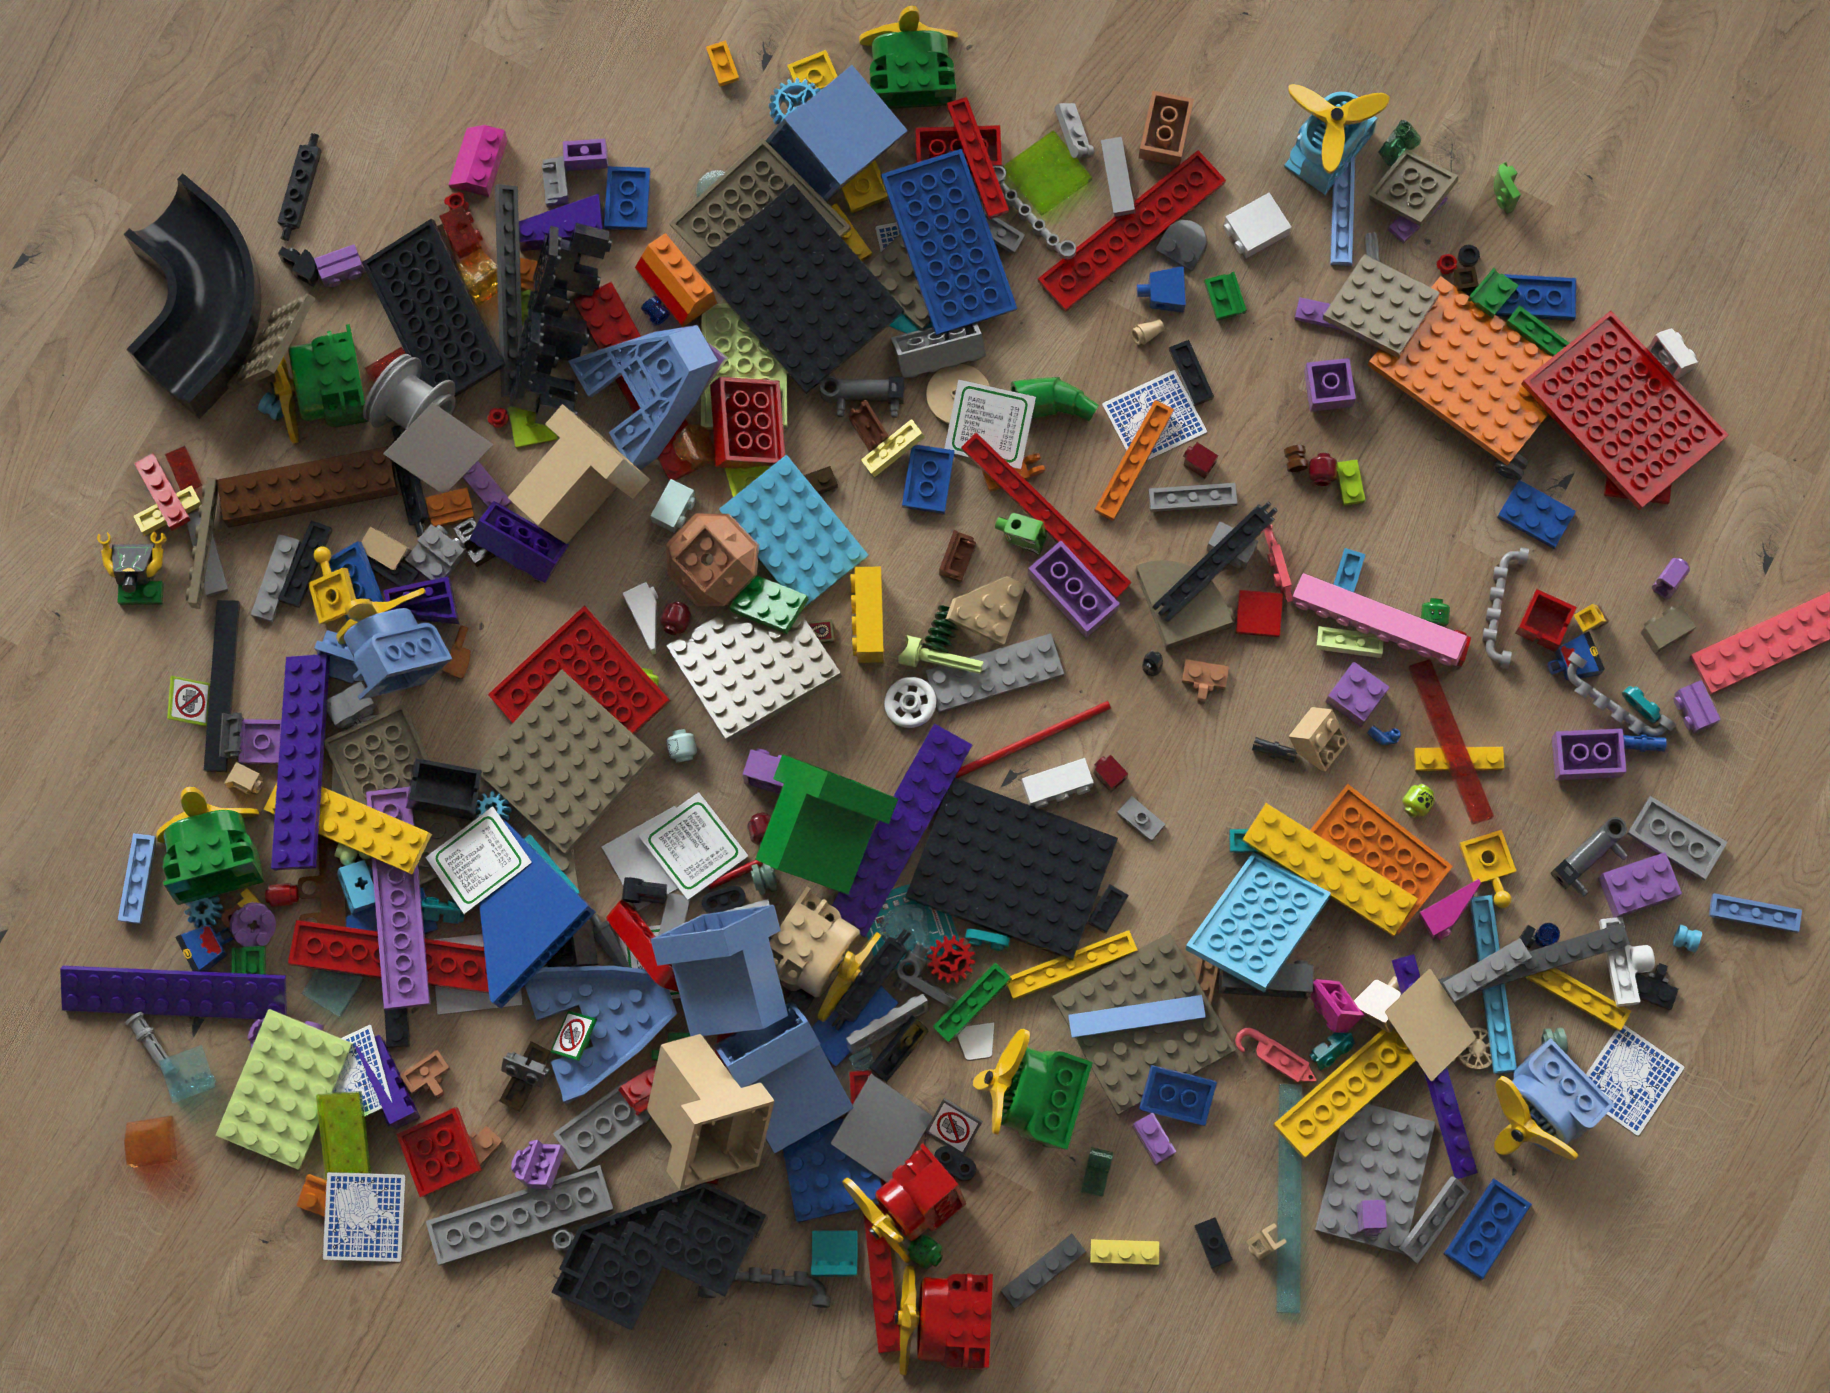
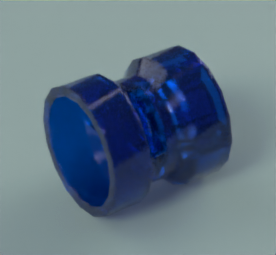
M658 296L651 297L641 306L643 313L649 315V320L653 326L660 325L671 314L666 307L661 305L662 301Z
M1553 923L1542 924L1534 934L1536 944L1539 947L1555 944L1560 937L1559 928Z

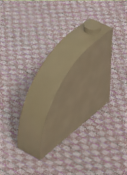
M1157 560L1136 565L1135 572L1165 650L1231 628L1232 620H1234L1233 611L1230 607L1227 608L1220 591L1212 581L1167 623L1164 619L1170 613L1167 611L1161 617L1158 613L1163 606L1161 605L1157 610H1154L1152 606L1193 567L1175 561Z

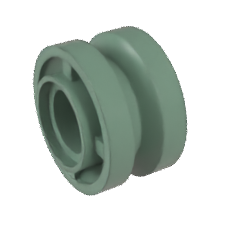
M764 863L762 867H759L757 864L751 865L753 870L751 874L756 891L758 890L760 895L765 894L766 889H769L771 892L777 891L776 885L778 884L774 869Z
M1550 1028L1543 1029L1541 1045L1551 1038L1567 1054L1568 1042L1564 1029L1556 1028L1554 1033Z

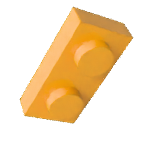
M726 40L707 46L706 50L719 87L739 81V76Z

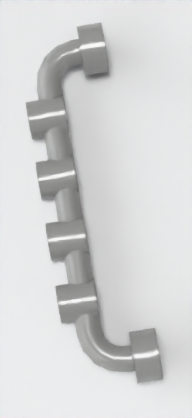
M999 165L993 166L1007 205H1014L1019 211V218L1023 221L1028 220L1032 225L1033 233L1038 236L1042 235L1046 240V246L1049 250H1056L1063 259L1073 258L1076 254L1074 242L1065 240L1060 243L1059 237L1056 234H1051L1045 227V222L1042 219H1037L1031 212V207L1028 204H1023L1017 197V192L1014 189H1009L1004 183L1006 178L1005 169Z
M1520 547V551L1506 553L1502 557L1499 567L1495 566L1493 579L1497 580L1496 588L1491 587L1489 600H1493V606L1487 609L1486 621H1490L1489 629L1484 628L1482 641L1486 642L1488 657L1497 663H1501L1500 668L1509 669L1512 654L1510 651L1503 650L1501 655L1495 651L1508 565L1510 561L1518 560V565L1526 566L1529 553L1528 548Z
M1571 653L1568 658L1571 663L1569 664L1567 675L1571 683L1577 687L1574 691L1584 698L1587 695L1595 699L1593 704L1601 710H1604L1605 707L1611 710L1610 716L1620 723L1623 720L1630 724L1628 728L1637 735H1640L1642 732L1647 736L1657 737L1662 735L1667 729L1672 731L1676 726V723L1663 714L1657 720L1660 723L1657 728H1651L1580 679L1576 674V670L1578 667L1583 669L1587 661L1576 653Z

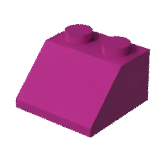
M1316 979L1313 982V992L1310 999L1315 1004L1314 1008L1316 1011L1324 1016L1327 1026L1333 1032L1347 1033L1365 1016L1340 981Z

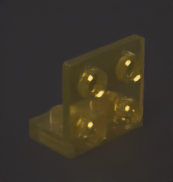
M482 249L471 253L466 259L456 264L477 307L498 293L497 265Z

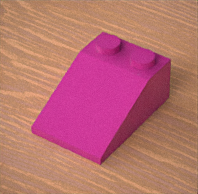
M1479 879L1420 912L1419 918L1432 940L1438 938L1440 941L1451 935V930L1479 890L1481 885Z

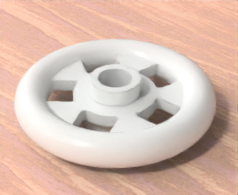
M917 677L902 678L896 681L887 691L884 703L885 711L890 720L898 726L904 728L921 726L932 717L935 711V692L930 684L923 679ZM917 686V692H908V687ZM897 692L903 694L899 702L894 700ZM926 695L928 704L921 705L920 697ZM909 700H914L913 706H907ZM900 707L904 712H906V714L903 717H900L896 713V711ZM920 710L922 715L913 719L911 714Z

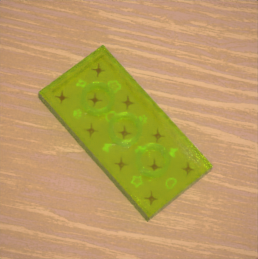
M362 1091L317 1094L316 1101L326 1180L327 1173L371 1174Z

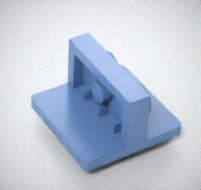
M327 630L323 641L317 640L314 649L317 654H328L330 656L329 677L353 684L355 682L353 675L358 671L354 657L347 644L340 645L336 639L337 633Z

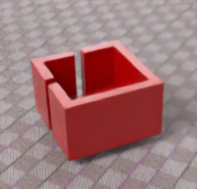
M1536 589L1515 634L1532 642L1536 638L1538 639L1537 644L1555 652L1577 607Z

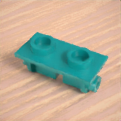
M426 897V900L421 899V907H424V909L422 908L423 920L438 921L439 914H444L443 922L459 924V922L464 921V914L461 913L462 911L455 900L441 902L438 898Z
M1335 1032L1327 1038V1041L1331 1044L1329 1047L1322 1042L1311 1050L1309 1057L1313 1062H1317L1320 1071L1325 1067H1330L1339 1056L1348 1053L1352 1049L1353 1045H1355L1352 1033Z

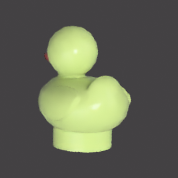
M340 843L335 852V857L340 858L344 866L355 863L358 854L365 860L371 858Z

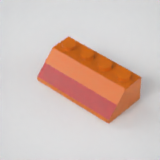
M666 233L648 244L635 269L682 327L717 304L713 290Z

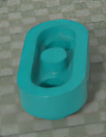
M1628 686L1622 692L1624 699L1647 721L1655 723L1661 717L1658 705L1652 701L1649 702L1638 687Z
M976 929L966 930L965 939L969 940L968 944L979 947L982 944L991 945L990 949L996 951H1003L1004 948L1009 947L1010 938L1007 936Z

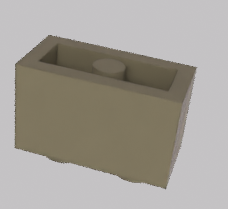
M1682 605L1676 609L1672 606L1662 613L1663 616L1656 619L1653 617L1644 623L1645 627L1641 634L1654 654L1689 635L1696 628Z

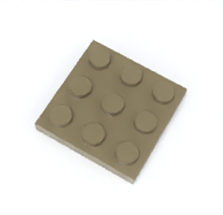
M1405 149L1371 191L1369 200L1422 227L1459 181L1458 175Z

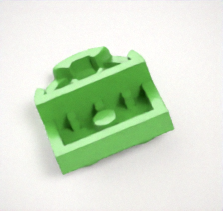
M1504 162L1498 167L1493 187L1498 206L1508 214L1514 211L1521 194L1514 184L1518 174L1513 166L1508 167L1507 162Z

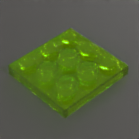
M1054 130L1003 165L1008 176L1041 216L1092 181V176L1077 158L1071 156L1068 147Z

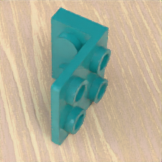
M813 1231L811 1276L858 1277V1232Z

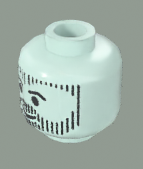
M685 729L673 731V736L667 738L670 758L676 759V762L692 760L693 756L697 753L694 735L686 733Z

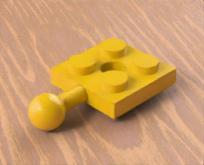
M318 547L314 551V559L320 563L323 577L313 580L308 584L319 624H326L347 615L345 608L356 597L348 568H341L331 572L329 564L331 559L330 550L326 547ZM333 591L336 592V599L334 601L331 600Z
M1502 830L1460 842L1459 847L1471 881L1474 882L1477 879L1481 883L1491 881L1496 892L1494 895L1495 905L1499 908L1508 907L1511 904V895L1504 891L1500 877L1516 873V868ZM1484 852H1489L1493 855L1492 863H1485L1482 860Z

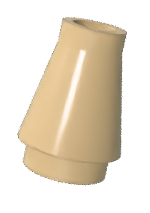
M1157 320L1135 325V328L1131 330V334L1136 344L1145 345L1159 333L1163 332L1165 328L1162 321Z

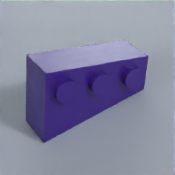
M448 576L384 590L385 600L388 602L424 588L426 593L401 603L391 610L407 608L411 610L416 620L459 624L452 583Z

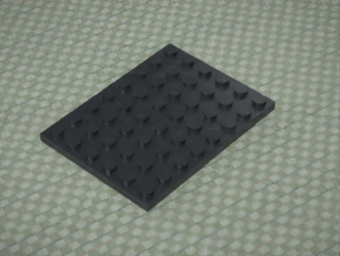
M794 183L695 264L699 272L805 394L810 392L905 312L901 305Z
M954 778L944 796L905 899L1073 960L1118 837Z

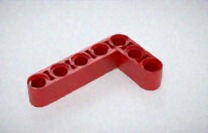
M619 900L607 915V921L655 983L663 988L679 992L672 964L657 966L651 939L656 936L629 903Z

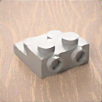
M431 524L417 540L418 544L405 558V561L427 579L433 580L449 576L467 554L463 549L465 545L457 538L451 540L446 536L448 532L442 526L437 525L435 527Z

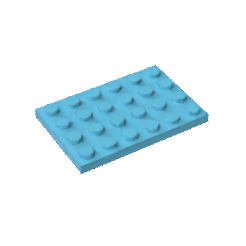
M787 455L719 508L722 514H730L759 544L758 558L780 585L807 595L809 600L804 608L869 556Z
M1253 852L1187 943L1186 951L1265 992L1323 909L1331 893Z

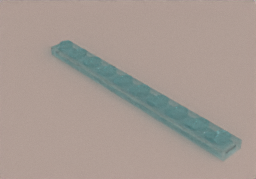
M1279 1084L1278 1119L1302 1100V1085ZM1278 1132L1277 1243L1284 1238L1287 1243L1277 1249L1276 1313H1300L1301 1156Z

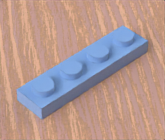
M133 833L118 915L119 922L142 924L157 840L156 836Z

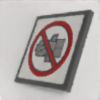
M943 1098L926 1133L965 1155L983 1121Z

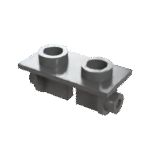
M222 713L219 757L239 759V754L242 753V750H240V733L242 721H244L242 713H233V715Z
M508 1052L506 1057H503L502 1072L511 1077L526 1081L530 1085L543 1087L544 1079L550 1069L546 1068V1065L532 1060L529 1066L525 1064L528 1058L515 1052Z

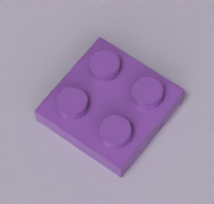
M244 719L242 721L240 733V750H242V753L239 754L238 759L240 764L278 765L281 720Z

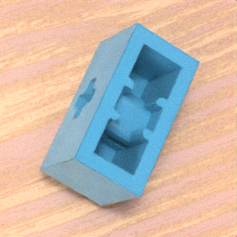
M365 860L340 867L337 876L351 914L375 906L374 884L372 881L373 872L370 865L367 866ZM357 883H359L360 886H365L364 889L361 890L360 887H356Z

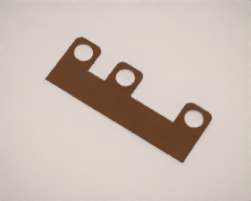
M319 834L320 875L299 878L298 896L301 899L321 898V912L302 914L299 920L305 921V919L312 917L317 920V923L346 927L345 895L337 876L338 869L344 865L341 863L340 858L335 857L339 843ZM313 881L316 884L315 892L305 894L302 891L303 883Z

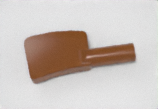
M460 625L457 637L450 651L452 660L442 668V671L458 679L464 678L471 657V651L462 647L469 629L463 625Z

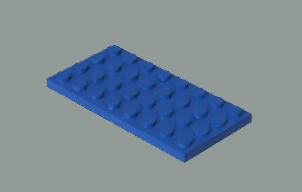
M962 149L881 174L885 191L935 335L938 336L948 331L1016 311L1017 306Z

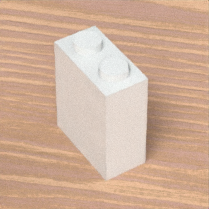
M1270 193L1227 215L1223 226L1226 234L1234 239L1237 251L1240 254L1243 253L1246 259L1290 235L1291 225Z

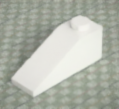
M647 582L624 592L623 596L651 654L654 655L656 654L657 641L656 599H658V595L654 587L649 588Z

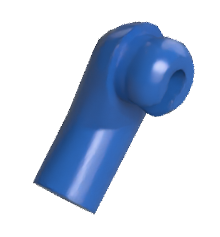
M1373 725L1367 732L1370 737L1383 746L1396 744L1401 737V732L1395 728L1391 731L1382 732Z

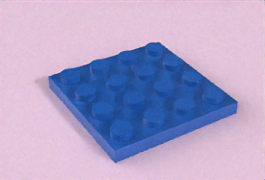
M845 1118L831 1121L783 1148L793 1206L798 1223L861 1209L845 1189L842 1183L845 1178L851 1179L875 1205H879L875 1193L883 1186L881 1178L831 1145Z

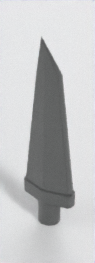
M597 914L593 915L590 921H592L595 927L593 928L594 938L616 966L630 968L607 920L602 922Z

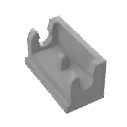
M560 156L559 158L543 160L542 171L546 206L569 204L564 157Z

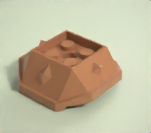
M695 513L666 543L668 576L698 607H727L757 576L759 544L730 514ZM709 554L713 556V563L711 565L706 563V558Z

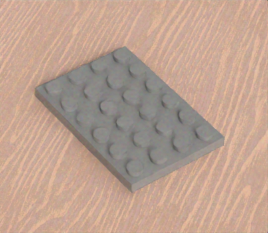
M1367 1104L1339 1128L1315 1231L1403 1255L1404 1253L1399 1250V1247L1409 1235L1435 1122ZM1362 1200H1385L1387 1228L1378 1236H1365L1364 1232L1358 1233L1357 1204Z

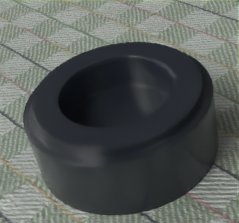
M1464 245L1458 253V261L1465 267L1476 265L1480 258L1478 248L1473 245Z

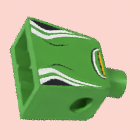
M1012 513L1009 520L999 517L995 524V529L1003 531L1009 543L1040 555L1048 537L1042 521Z

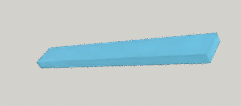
M1492 895L1473 897L1469 903L1478 962L1500 950ZM1505 984L1482 990L1493 1074L1512 1073L1517 1069Z

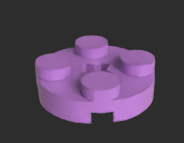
M257 902L247 903L239 911L236 910L230 920V930L235 940L246 947L267 945L276 928V920L273 913L265 905ZM256 920L258 926L251 930L247 925Z

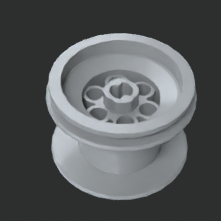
M403 354L393 360L374 383L365 401L363 409L364 418L375 428L381 427L390 420H393L407 429L432 402L452 415L456 402L454 397L455 383L452 380H446L434 388L420 379L421 360L409 354Z

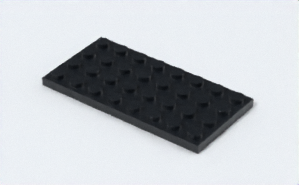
M429 219L362 262L405 353L421 360L420 379L434 388L443 381L452 380L455 383L454 397L506 366L435 220Z

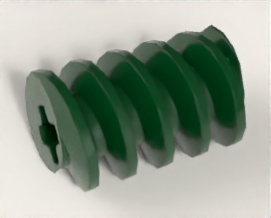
M938 606L939 612L935 613L936 620L931 622L933 628L928 629L929 635L925 637L926 643L922 644L924 648L949 653L945 648V645L952 646L948 638L956 637L951 630H959V627L953 622L946 620L950 607Z

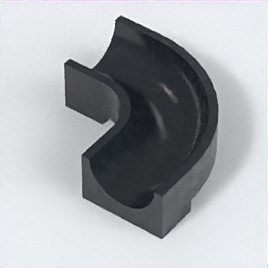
M182 173L177 178L178 187L176 194L165 212L148 227L139 231H132L129 228L124 233L134 253L167 279L168 295L163 310L126 350L143 372L200 419L229 389L227 383L239 370L250 351L261 314V286L256 263L236 223L223 207Z

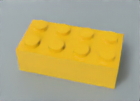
M881 566L855 567V574H851V593H855V595H851L852 614H856V616H852V635L857 636V638H852L853 656H857L858 663L884 662Z

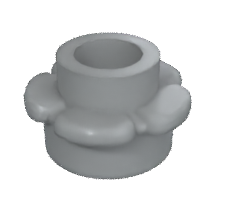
M565 1228L559 1229L552 1235L553 1246L559 1251L568 1250L574 1239L572 1232H568Z

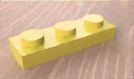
M911 419L861 460L870 473L876 477L925 438V436Z
M192 485L176 493L187 514L202 505ZM157 504L134 515L144 536L167 525Z
M1091 1239L1090 1263L1159 1265V1241Z

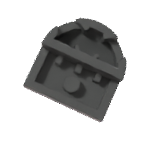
M1182 220L1175 222L1168 227L1156 250L1193 271L1202 254L1206 251L1208 243L1206 233L1199 224L1193 221Z

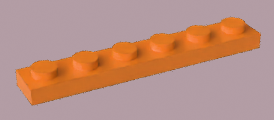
M1154 400L1094 512L1112 521L1115 520L1174 412L1173 408Z

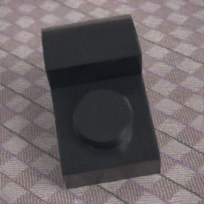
M282 246L278 252L281 261L293 267L292 272L295 278L314 287L318 280L319 271L312 254L306 249L300 254L293 248L287 249Z

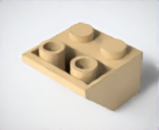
M1311 707L1289 735L1296 752L1324 772H1326L1348 744V740L1332 709Z

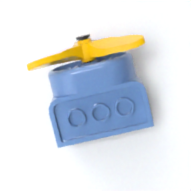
M424 588L388 602H373L371 598L355 599L347 604L345 611L350 619L337 633L336 639L340 645L347 644L354 657V662L358 668V671L353 675L354 680H364L367 688L358 695L359 700L423 685L452 660L439 632L432 624H418L411 610L407 608L391 610L401 603L426 593Z
M1550 1038L1527 1056L1524 1062L1517 1067L1514 1072L1513 1081L1504 1076H1501L1496 1081L1497 1097L1510 1125L1499 1133L1494 1142V1149L1500 1155H1507L1516 1151L1524 1141L1534 1143L1543 1150L1575 1160L1578 1154L1567 1144L1572 1139L1579 1138L1593 1128L1615 1104Z

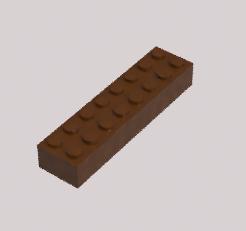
M386 446L217 479L223 521L230 528L399 495L393 460L383 454L389 447Z

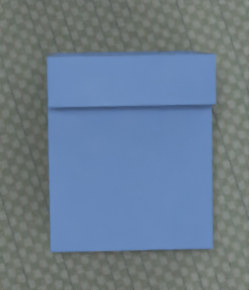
M851 65L805 104L802 103L787 115L766 139V142L827 202L842 187L892 147L908 130L854 66Z
M774 905L703 914L651 939L657 966L672 964L690 1036L698 1034L707 1036L764 1029L788 1016L768 938L781 931Z
M793 1001L785 1004L788 1016L764 1029L736 1032L714 1044L726 1069L741 1088L762 1083L774 1099L765 1138L774 1153L854 1109L824 1054L811 1025Z

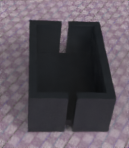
M416 758L412 767L406 808L472 820L476 812L477 792L480 786L482 770Z

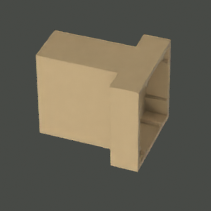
M562 404L545 424L560 439L508 498L538 526L567 544L616 488H619L634 499L650 479L594 428Z
M701 1034L662 1044L647 1111L672 1145L667 1173L679 1190L758 1167L774 1105V1099L762 1083L741 1088Z

